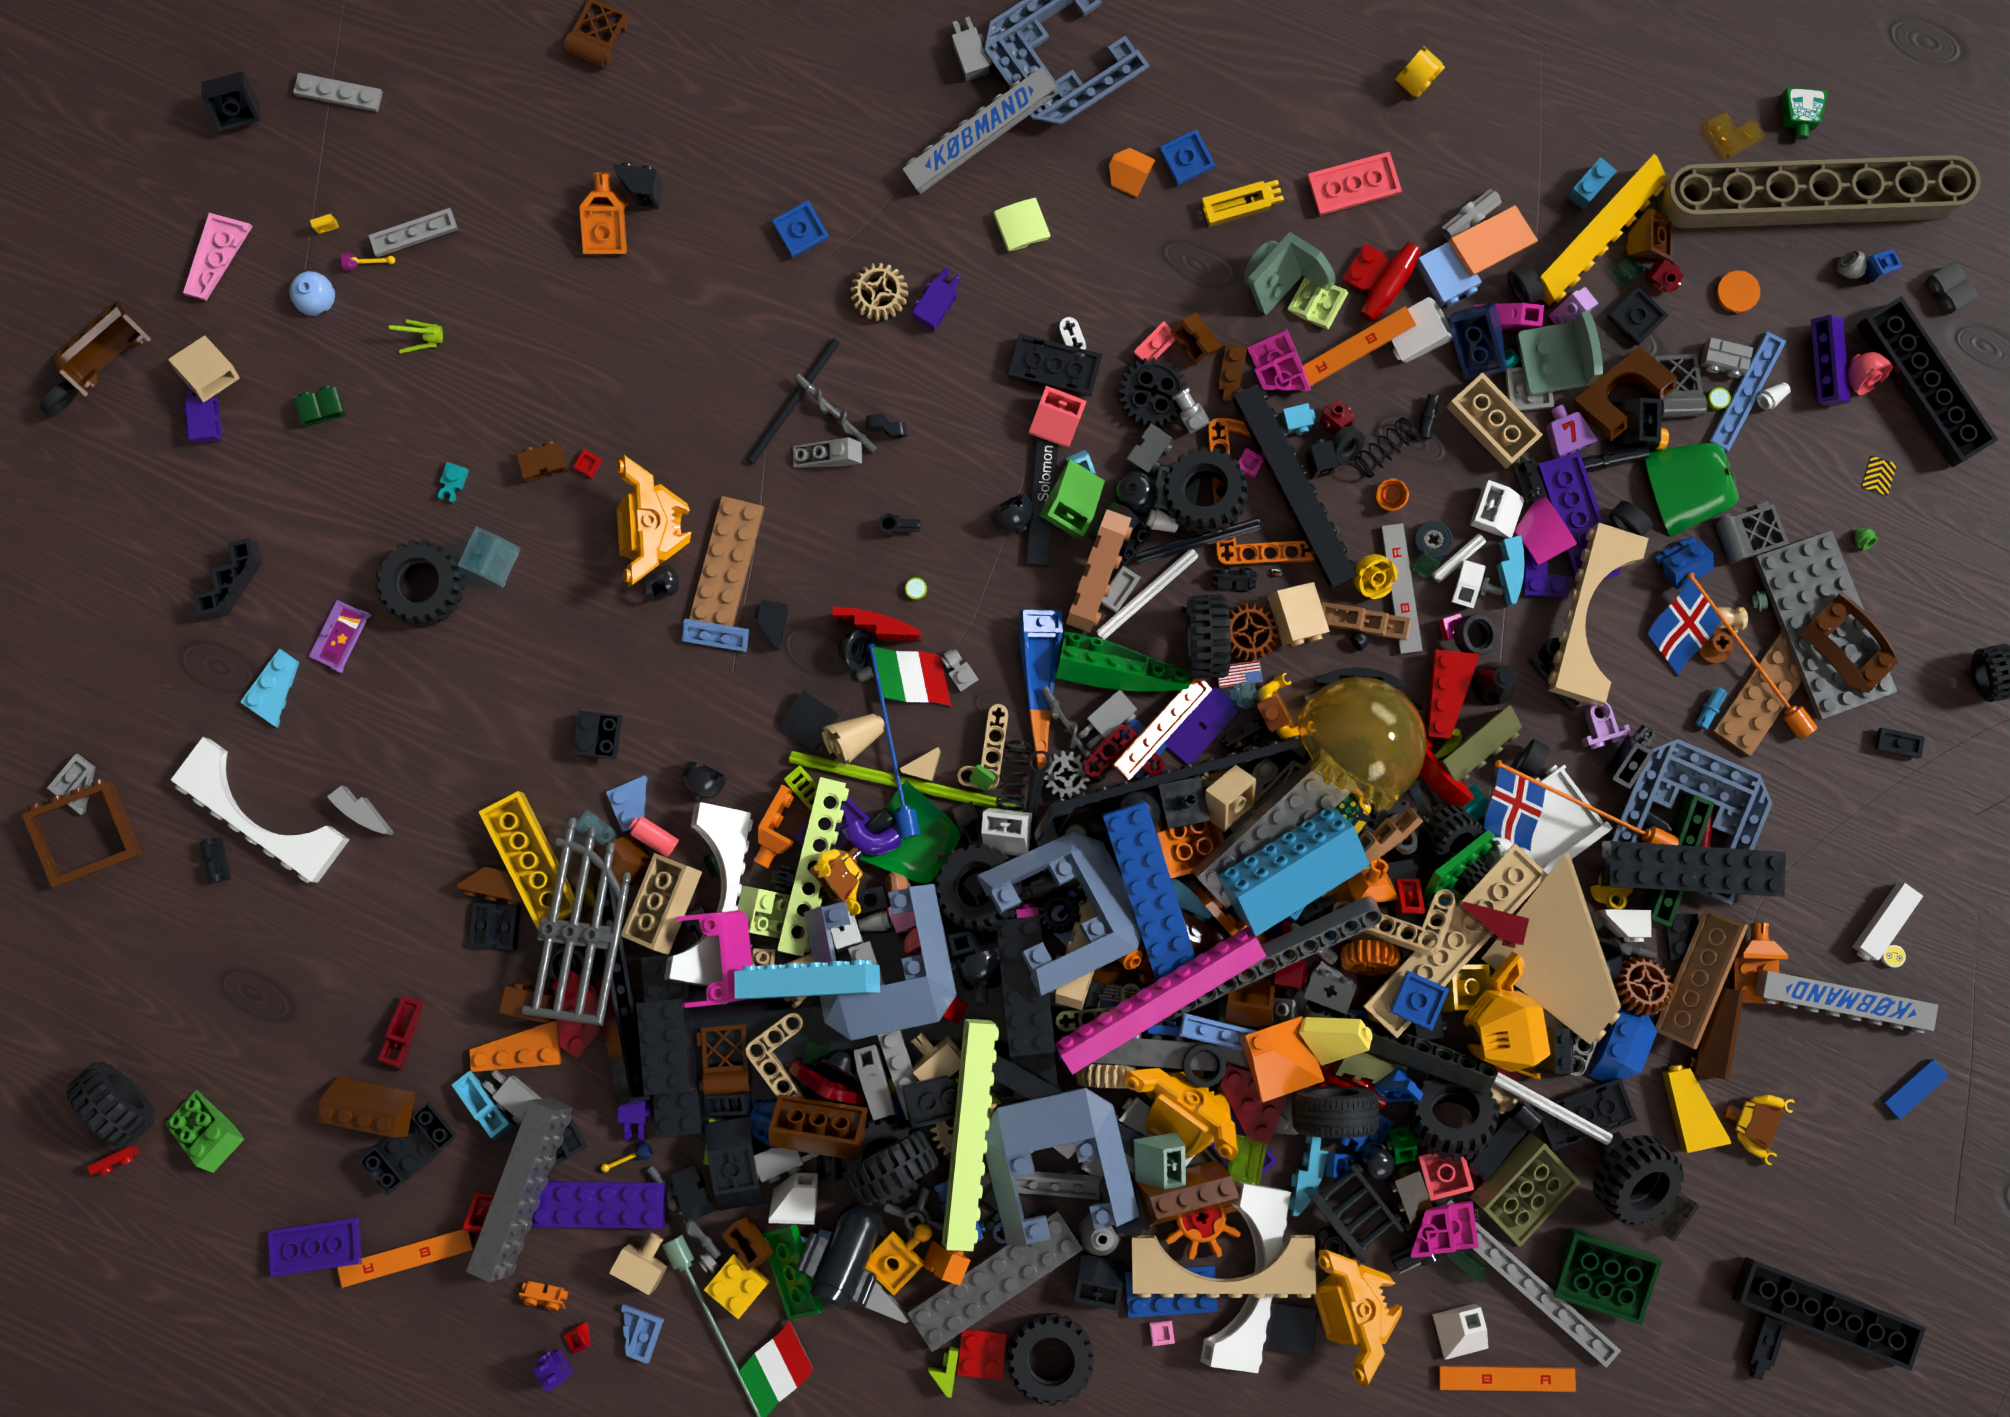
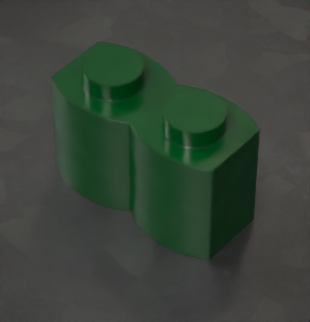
M330 385L323 386L318 392H303L298 395L299 397L293 399L301 425L309 427L346 415L340 391L336 387Z

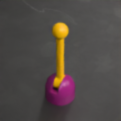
M342 253L341 262L343 271L355 269L361 263L394 264L395 258L388 256L387 258L357 259L354 254Z

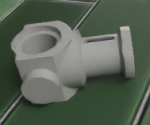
M1187 387L1173 395L1172 399L1176 400L1182 410L1180 413L1181 418L1188 431L1192 434L1210 424V421L1203 407L1193 401L1189 394L1190 389Z

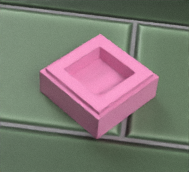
M1171 1319L1149 1322L1152 1346L1175 1343Z

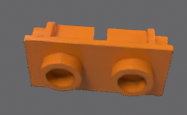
M531 1281L523 1283L522 1292H525V1294L519 1293L523 1304L536 1307L537 1304L544 1305L546 1309L551 1311L565 1310L562 1300L567 1299L568 1291H564V1288L549 1285L547 1293H543L544 1284Z

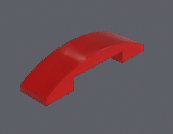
M1417 729L1404 741L1406 751L1413 765L1426 783L1450 805H1458L1463 808L1474 798V795L1461 780L1455 782L1429 750L1433 745L1420 729Z

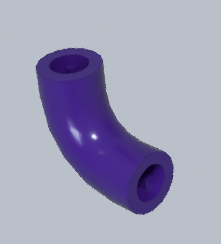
M861 819L842 830L849 843L866 855L881 856L894 851L902 845L899 835L893 828L889 827L879 834H873L866 829Z

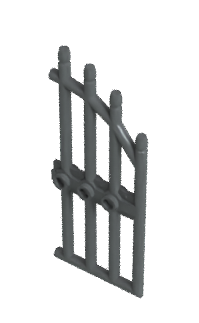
M570 817L567 822L568 828L566 829L564 839L559 837L556 839V846L563 848L549 918H542L538 929L537 940L544 941L532 1004L531 1006H523L522 1014L603 1026L631 873L624 872L621 879L622 884L618 883L611 869L615 843H607L606 854H604V859L602 860L593 851L594 837L596 836L595 827H589L585 846L573 842L576 818ZM572 850L583 856L570 921L557 920ZM590 862H593L601 870L592 921L591 924L579 923ZM608 883L617 898L612 927L600 926ZM553 942L565 944L553 1009L540 1008ZM574 945L585 946L586 952L574 1012L561 1011ZM595 948L607 949L596 1015L583 1014Z

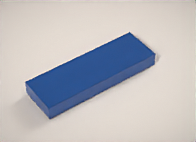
M1930 1059L1882 1103L1896 1119L1901 1120L1949 1076L1934 1059Z

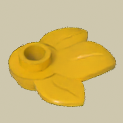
M1600 873L1599 885L1590 887L1592 897L1597 902L1605 903L1606 907L1610 910L1624 909L1627 904V896L1633 891V888L1601 886ZM1614 896L1618 898L1617 904H1613L1612 898Z

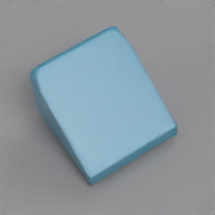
M1086 450L1066 458V461L1071 459L1095 474L1093 464Z

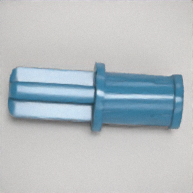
M1719 687L1714 689L1708 702L1703 704L1704 709L1695 725L1700 728L1703 726L1702 729L1708 730L1715 714H1719L1720 711L1718 709L1727 695L1724 689Z

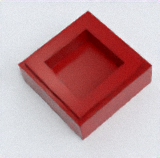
M583 449L573 468L593 479L603 460Z

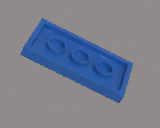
M1214 1265L1184 1267L1193 1273L1216 1278ZM1125 1271L1128 1318L1218 1312L1217 1298L1206 1297V1294H1197V1297L1194 1298L1183 1297V1294H1174V1297L1170 1298L1160 1297V1294H1151V1297L1146 1298L1138 1297V1294H1133L1132 1271Z

